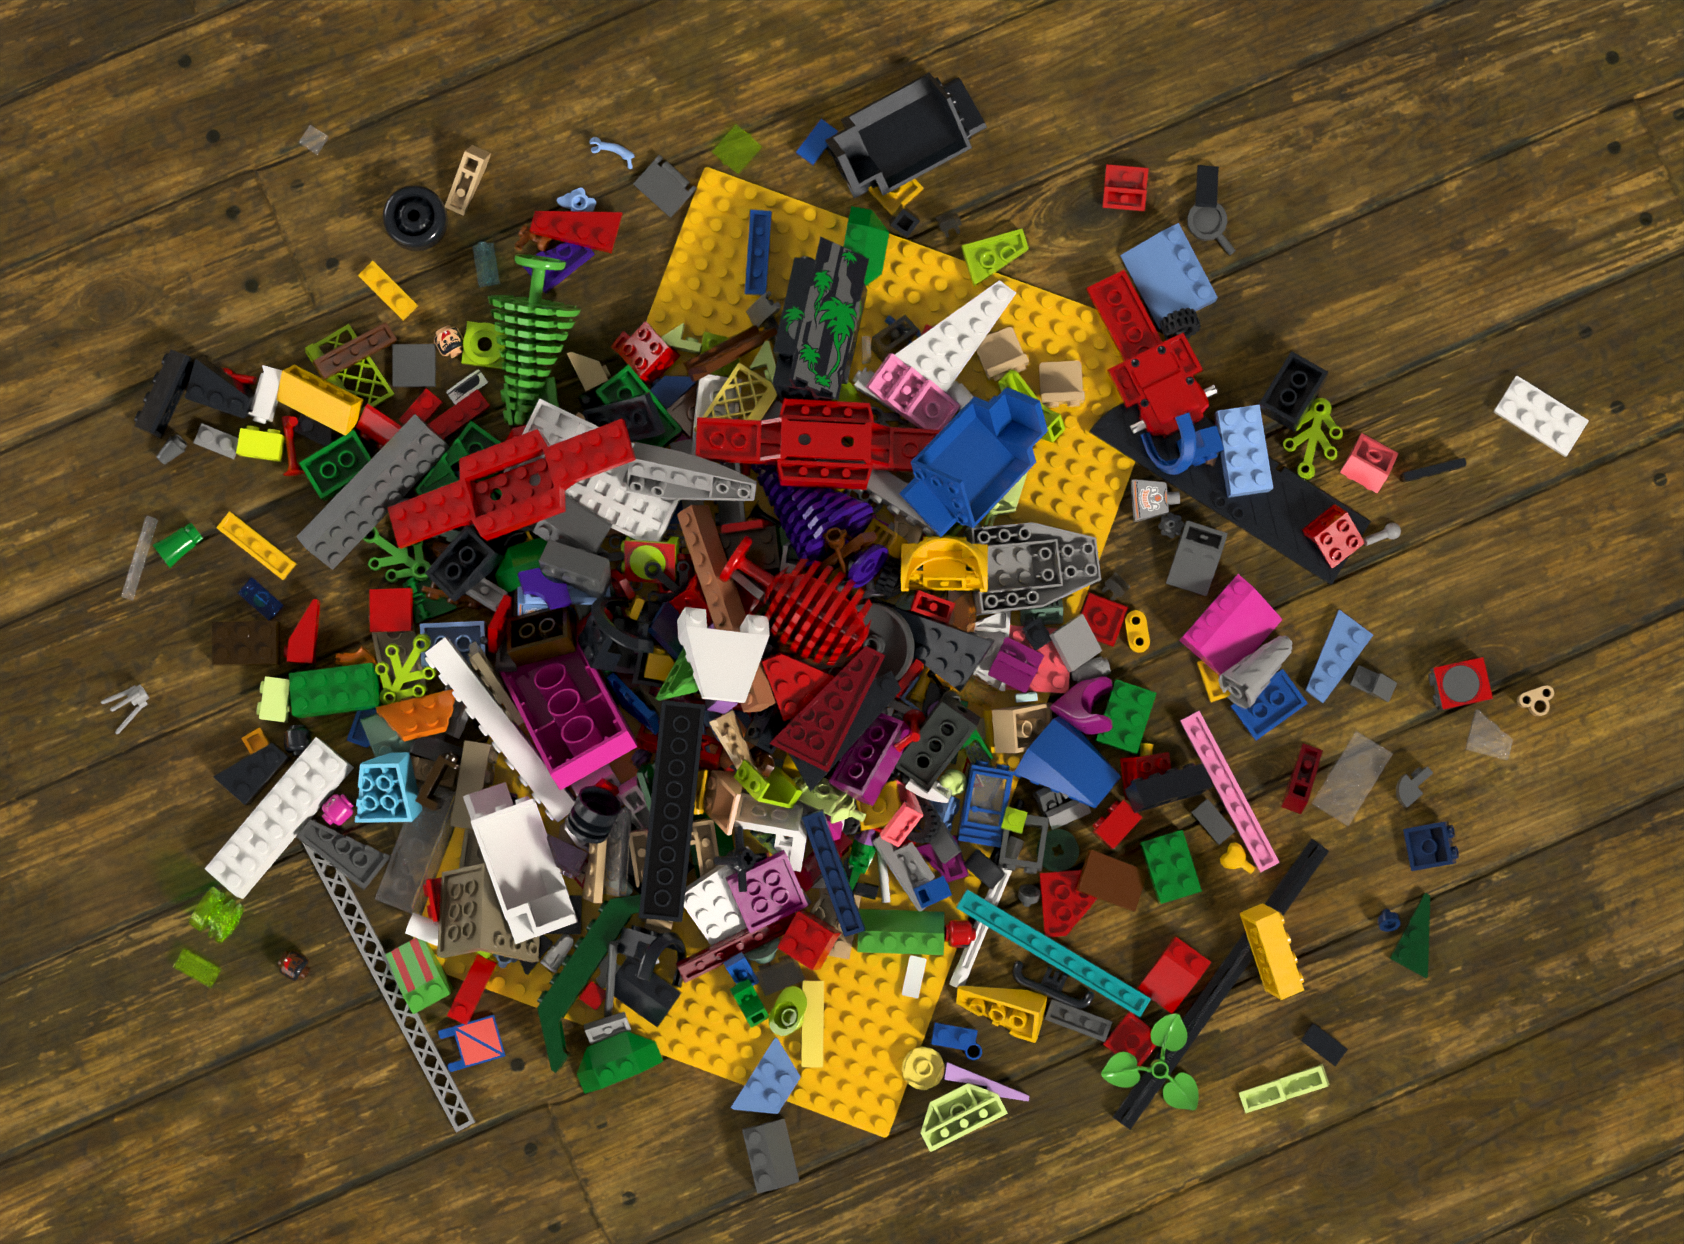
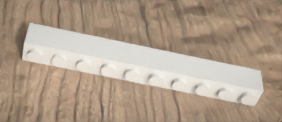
M448 636L443 638L425 653L427 656L425 660L431 668L436 667L441 673L438 675L445 685L449 684L454 690L452 694L458 702L463 701L467 706L465 709L467 714L472 719L476 718L480 723L478 727L481 732L493 739L492 745L497 752L504 753L507 757L505 762L512 770L516 769L520 774L518 778L525 787L530 786L533 790L531 794L539 804L542 802L547 808L545 812L552 821L555 819L559 822L570 813L576 799L567 788L562 790L558 788L540 753L514 721L511 722L503 706L498 704L492 692Z

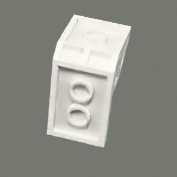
M741 793L733 827L743 826V829L776 834L774 848L777 852L784 850L793 871L801 872L808 836L802 816L811 813V811L802 803H796L793 809L759 802L750 794Z

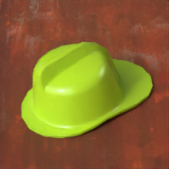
M791 986L785 988L780 993L769 1015L768 1024L774 1034L787 1036L802 1026L807 1007V998L800 988Z

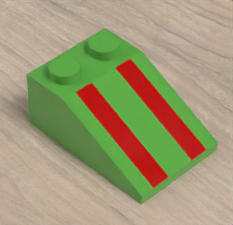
M414 938L385 954L402 996L413 1014L450 995L454 991L453 985L428 942Z

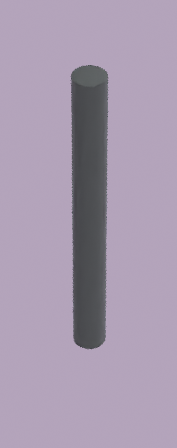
M616 941L609 942L604 1017L613 1015L618 942Z

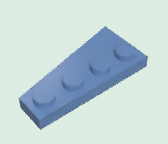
M1338 610L1305 691L1319 702L1324 703L1373 637V634L1341 610Z

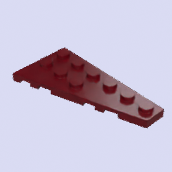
M865 646L769 744L828 772L885 655Z

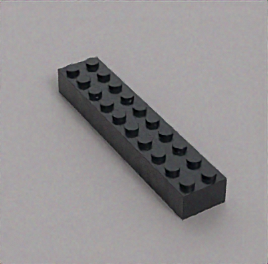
M662 700L639 918L682 922L705 705L665 700Z

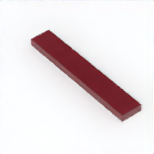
M795 912L752 933H749L746 928L677 962L676 966L684 983L723 965V962L741 952L745 954L784 935L796 915Z

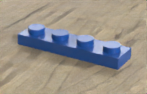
M750 210L745 295L762 296L767 290L772 211Z

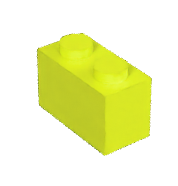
M247 426L246 429L240 428L236 454L244 457L281 462L285 438L280 434L279 430L268 429L267 432L259 431V427Z

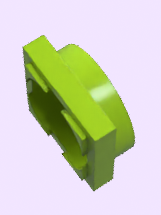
M467 321L461 363L502 369L501 362H505L506 357H500L499 349L507 347L497 343L496 337L497 335L507 334L495 331V325L491 323ZM483 337H487L492 341V347L488 351H481L478 348V341Z

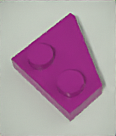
M953 835L954 840L959 846L956 835ZM930 843L917 847L918 852L941 876L944 875L947 882L969 876L968 870L964 866L965 861L962 852L944 864Z

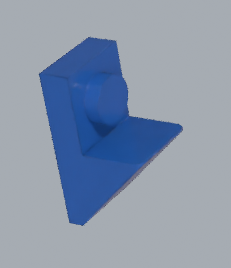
M742 952L723 962L736 984L747 979L750 980L753 986L760 982Z

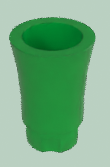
M189 523L184 528L181 527L170 536L153 544V547L169 568H171L181 557L194 548L195 544L199 543L203 537L194 525Z

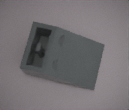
M1186 521L1166 584L1207 596L1228 533Z

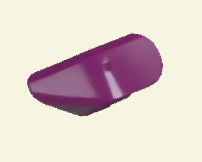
M1103 676L1081 681L1054 702L1050 709L1085 734L1108 732L1112 729V720L1107 716L1091 714L1094 702L1101 695L1112 691L1113 682Z

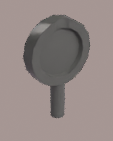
M1218 203L1216 208L1197 207L1194 205L1187 217V227L1190 233L1203 241L1217 239L1229 256L1236 251L1223 235L1227 225V214L1224 208Z

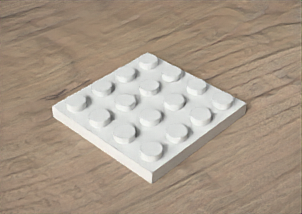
M718 865L688 885L685 890L684 907L710 945L747 928L725 878L737 871L729 868L728 865Z

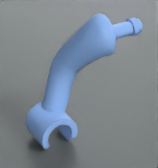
M598 137L591 138L589 143L598 145L591 148L592 153H598L600 149L615 152L622 159L627 160L628 169H632L631 159L635 157L633 152L615 143L601 142Z

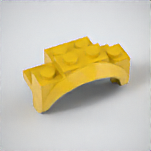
M939 536L923 537V541L917 544H902L901 591L962 590L988 592V544H971L966 541V537L942 536L941 538ZM923 565V571L916 570ZM966 565L973 571H966Z

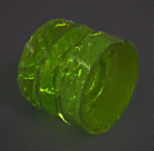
M212 887L194 910L189 920V925L200 932L210 926L208 937L212 938L216 935L215 942L221 944L233 933L239 924L245 906L239 903L234 908L236 903L234 899H231L224 905L226 894Z

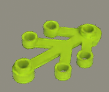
M1317 398L1313 401L1310 411L1305 414L1296 431H1299L1303 424L1314 418L1312 427L1293 439L1287 438L1283 442L1284 448L1288 452H1292L1298 445L1308 440L1304 461L1297 468L1299 476L1304 479H1311L1315 475V467L1312 465L1317 441L1323 447L1324 454L1328 460H1335L1338 456V451L1335 447L1331 446L1321 430L1322 421L1330 429L1329 434L1334 440H1339L1343 436L1342 429L1335 424L1330 416L1331 404L1324 398ZM1319 405L1324 406V410L1321 412L1317 411ZM1334 430H1340L1338 436H1333ZM1292 441L1294 443L1293 447L1287 448V443ZM1330 450L1335 451V455L1332 457L1328 456V451ZM1304 466L1309 467V471L1307 473L1302 472V468Z
M422 633L414 638V648L403 667L398 654V645L389 644L386 647L385 653L391 659L396 680L392 685L388 675L389 665L386 662L381 661L375 666V672L380 675L384 688L380 693V700L383 705L400 702L402 698L411 696L419 698L425 694L426 687L421 683L416 684L413 688L400 690L405 682L422 678L430 680L436 675V669L430 666H426L422 670L410 672L421 652H425L431 646V638L427 634ZM419 640L425 643L424 647L418 645ZM390 647L396 650L395 654L389 652ZM379 665L385 667V672L379 670ZM427 669L433 672L432 676L426 674ZM416 687H420L422 689L421 694L416 692ZM387 694L393 695L394 699L392 701L388 700Z

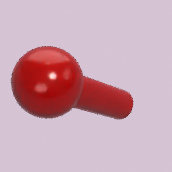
M222 368L226 374L241 383L255 385L257 382L255 376L236 374L230 368Z

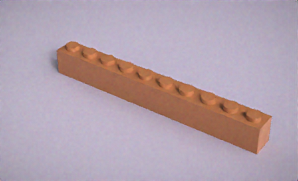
M690 505L679 512L677 517L715 629L740 632V626L746 618V614L734 579L731 577L727 582L719 580V576L728 561L709 505ZM761 660L745 703H741L743 712L762 711L776 703Z

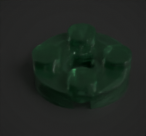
M1062 829L1048 831L1042 866L1053 872L1069 869L1076 863L1079 856L1077 841L1068 831ZM1040 839L1036 846L1037 859L1039 853ZM1059 844L1064 852L1056 857L1052 847H1057Z

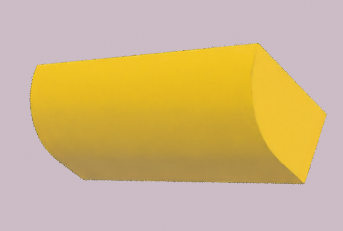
M297 365L282 371L277 401L343 435H347L353 429L359 419L363 399L326 380L323 381L322 378Z

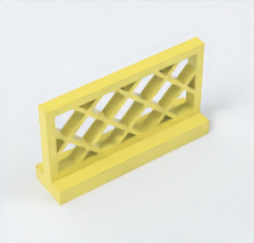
M738 363L702 418H708L711 413L712 417L710 418L731 419L742 416L743 420L762 421L772 404L777 400L778 395L771 382ZM739 370L747 375V382L737 383L736 374ZM761 383L767 387L765 393L755 394L753 385ZM750 385L752 395L741 397L739 387ZM735 388L738 398L726 400L725 391ZM753 399L755 408L744 411L742 401ZM739 402L741 412L730 414L728 404ZM724 405L726 415L715 416L714 407Z

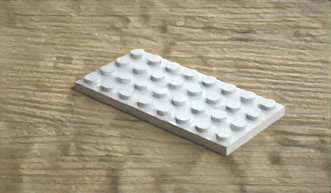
M539 399L523 434L538 429L544 434L551 446L598 428V426ZM545 454L507 468L504 473L545 457ZM629 463L579 481L565 491V495L613 524L612 529L635 540L661 541L680 500H668L626 491ZM538 474L533 475L530 479L532 486L538 485L541 481V477Z

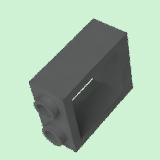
M1027 815L1024 824L1027 827L1042 829L1037 863L1005 858L1009 830L1004 829L999 865L1003 866L1002 869L1015 871V868L1024 869L1025 873L1036 874L1037 871L1041 872L1049 818Z

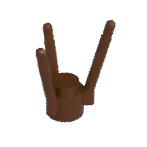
M831 528L823 534L824 550L828 552L829 546L835 549L842 572L845 574V578H847L848 573L840 549L845 544V538L849 542L853 538L847 534L845 529Z

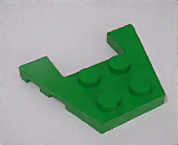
M460 438L454 441L450 449L445 452L437 465L432 468L415 489L418 495L459 481L452 466L458 463L460 458L470 455ZM492 493V500L497 501V497Z

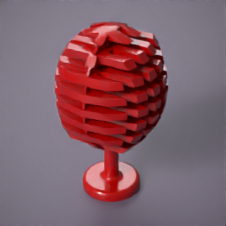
M745 536L724 567L719 580L727 582L734 572L739 569L767 587L764 604L769 598H771L772 603L765 616L770 621L776 612L779 614L770 632L775 637L785 622L788 624L779 642L785 645L796 631L798 634L790 650L796 653L805 639L809 640L801 654V657L807 659L818 644L821 648L813 662L819 664L829 649H834L826 665H834L844 650H850L847 655L848 657L862 646L868 637L871 624L870 620L865 627L863 620L873 604L868 599L860 612L857 611L856 607L865 593L861 587L851 601L847 599L856 582L850 579L842 591L839 592L837 589L842 583L845 574L839 571L830 585L827 584L834 570L833 567L828 565L819 578L816 579L814 577L822 562L816 560L805 575L801 574L809 559H801L791 573L785 574L789 568L788 566L774 577L745 557L752 545V539Z

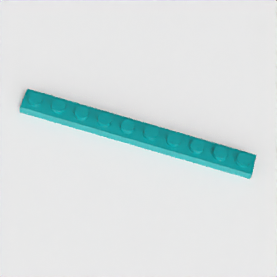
M966 889L956 906L960 911L1141 1017L1151 1000L1147 995Z

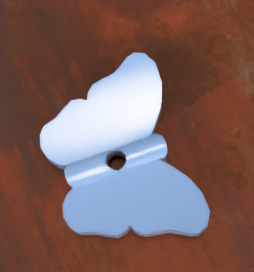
M583 188L572 190L571 193H567L557 199L559 206L571 209L573 212H594L596 206L595 199L588 198Z

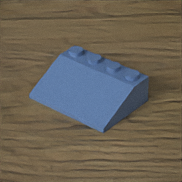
M1179 223L1120 255L1159 330H1161L1160 321L1163 317H1167V314L1174 313L1173 311H1179L1182 308L1184 310L1186 308L1194 309L1196 312L1214 303L1218 298Z

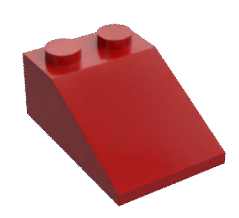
M1173 937L1137 989L1172 1014L1211 964V961L1179 938Z

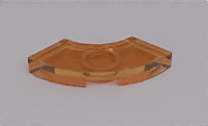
M966 592L953 602L956 603L953 609V625L957 626L958 629L974 632L976 609L970 594Z

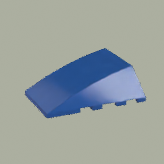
M1059 716L1054 718L1030 745L1014 772V776L1019 778L1022 776L1029 779L1031 783L1049 787L1053 792H1061L1068 795L1069 798L1093 808L1099 805L1121 778L1082 732Z

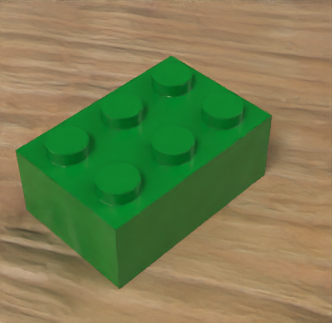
M352 430L347 435L342 436L299 462L320 499L325 502L338 494L372 459V456L358 433Z
M1115 680L1103 713L1104 716L1112 720V729L1108 732L1098 733L1095 742L1134 755L1137 754L1157 693Z
M1183 830L1140 842L1158 904L1202 892Z

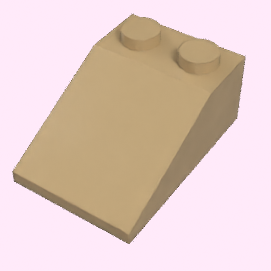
M1052 703L1013 706L992 710L995 753L1027 751L1030 745L1053 720L1052 710L1050 709Z

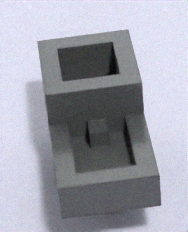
M1428 766L1423 769L1418 767L1410 774L1413 777L1412 779L1404 774L1398 780L1396 796L1404 808H1408L1423 794L1418 786L1433 774Z

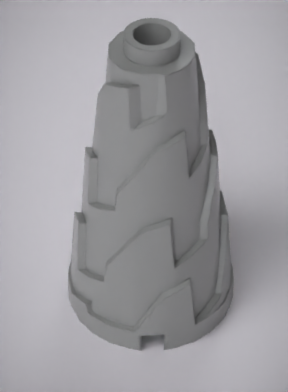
M1278 636L1222 673L1218 681L1223 693L1227 690L1231 693L1227 698L1239 707L1250 708L1271 682L1270 679L1280 669L1281 664L1291 654L1292 641L1287 636Z

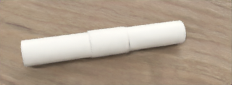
M877 850L882 903L891 902L888 868Z

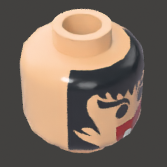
M447 325L436 331L434 343L442 356L450 355L451 358H454L462 353L461 349L463 348L464 338L457 327Z

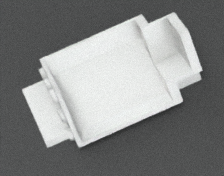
M506 782L463 796L474 833L515 944L576 923L578 920L560 868L555 864L556 860L553 858V851H551L552 846H550L551 844L535 799H529L526 796L515 800L516 805H514Z

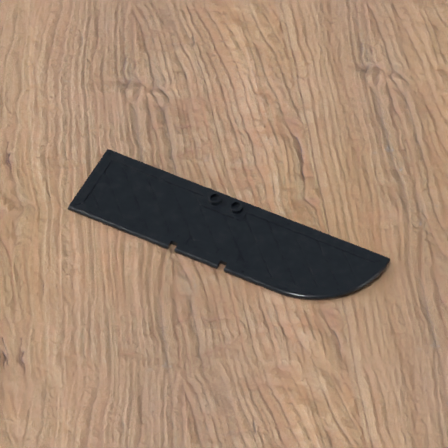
M1124 403L1117 405L1101 416L1090 429V434L1330 585L1336 579L1349 556L1337 566L1331 568L1317 544L1306 537L1302 529L1334 504L1349 514L1361 537L1371 522L1290 469L1284 467L1280 473L1276 470L1279 463L1269 456L1273 489L1269 492L1227 498L1220 452L1214 466L1205 463L1198 466L1190 465L1187 470L1175 475L1161 471L1151 461L1143 444L1141 434L1147 433L1146 430L1142 429L1135 434L1131 430L1130 426L1140 421L1138 404L1126 408ZM1206 416L1193 424L1195 432L1216 426L1215 422ZM1180 431L1166 438L1163 435H1151L1153 444L1163 460L1169 461L1180 457V451L1176 442L1181 439Z

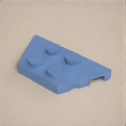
M775 1037L731 1106L732 1109L778 1114L801 1076L778 1038Z

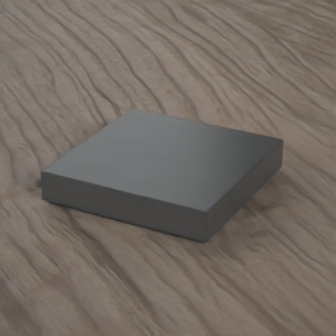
M393 344V387H436V345Z

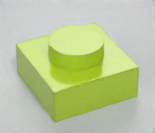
M1007 807L1001 828L1022 834L1028 812Z

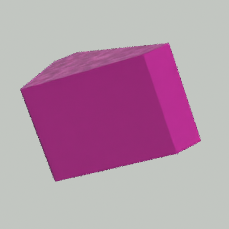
M578 634L576 652L517 667V672H500L551 777L560 790L637 747L636 737L610 691L607 689L599 671L590 667L578 643Z

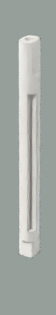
M1010 836L1005 858L1017 859L1024 841ZM998 865V867L1005 873L1004 877L993 889L989 888L985 900L995 906L998 905L1009 876L1012 873L1010 870L1002 869V865ZM977 920L973 926L976 929L975 941H971L970 946L964 948L949 983L957 988L965 986L988 929L986 925Z

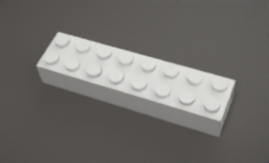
M315 737L207 865L205 870L232 894L244 899L354 767L324 741Z

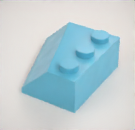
M409 752L388 753L360 764L359 797L356 802L358 809L355 823L413 822L423 811L422 805L415 802L419 792Z

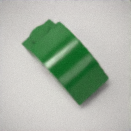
M749 979L738 982L730 989L751 1028L769 1018L763 1003Z

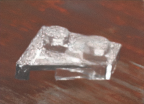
M1475 710L1465 750L1507 761L1513 739L1501 731L1494 722L1485 717L1480 710Z

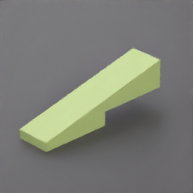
M1323 1064L1241 1091L1239 1095L1245 1113L1328 1087L1329 1081Z

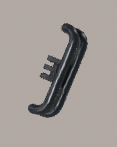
M1016 961L1013 965L1012 974L1017 983L1074 1008H1085L1094 999L1095 995L1092 991H1087L1084 997L1079 1000L1061 993L1068 974L1064 973L1060 981L1057 979L1060 971L1056 970L1053 977L1049 975L1052 972V968L1049 966L1040 984L1022 975L1023 963L1021 961Z

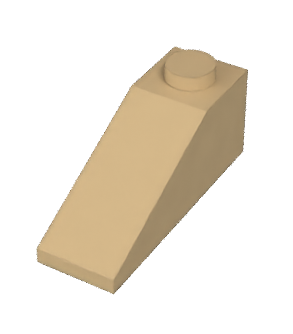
M474 145L465 150L445 204L446 208L463 216L465 215L485 172L491 153Z

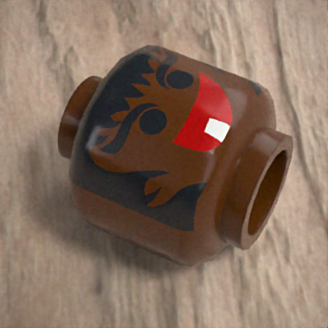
M296 950L285 951L277 963L279 973L293 982L299 980L300 977L305 979L311 969L308 967L309 959Z

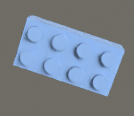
M1260 405L1217 411L1214 414V419L1224 447L1220 455L1227 498L1271 491L1273 483Z

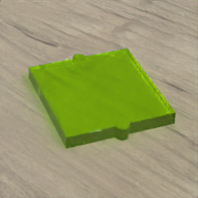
M736 124L713 149L712 153L723 161L724 166L727 165L735 173L739 174L762 146L751 137L750 133L747 134Z

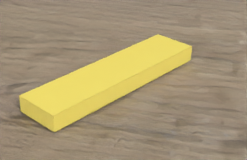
M803 981L802 991L807 998V1007L802 1024L801 1067H823L824 981Z

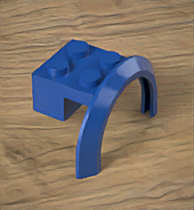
M1189 413L1175 418L1181 434V439L1176 441L1180 451V457L1177 459L1163 460L1153 444L1150 433L1141 434L1146 452L1154 465L1161 471L1172 475L1184 472L1190 465L1198 466L1206 463L1208 460L1217 458V453L1224 450L1217 426L1195 432Z

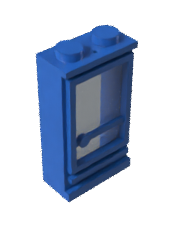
M976 760V763H970L967 787L964 793L957 839L958 841L1000 848L1003 834L1001 826L1006 808L1008 807L1014 771L1009 769V765L997 763V767L989 766L987 761Z

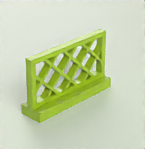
M349 324L314 345L312 343L305 348V353L312 364L313 360L325 355L319 347L324 344L335 345L334 349H336L337 346L343 345V343H338L340 335L348 331L352 340L357 338ZM370 356L362 360V363L354 364L361 366L358 377L346 374L347 369H345L344 374L337 373L326 379V381L355 396L369 398L368 404L372 407H376L394 396L393 391ZM363 367L374 371L373 380L361 378ZM345 378L357 380L355 391L344 387ZM360 381L372 384L370 395L358 392ZM374 385L383 386L387 394L382 397L372 395Z

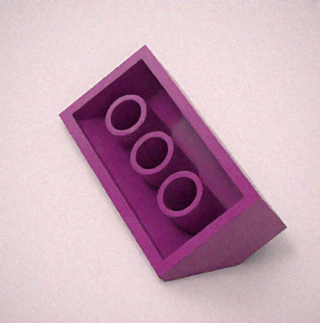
M881 713L843 755L829 783L854 799L873 806L904 751L902 749L901 752H898L894 744H897L910 733L911 729L904 721Z

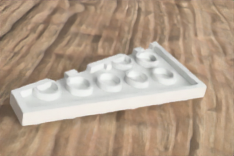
M999 280L896 353L895 356L907 366H912L925 379L933 381L946 393L1016 292Z

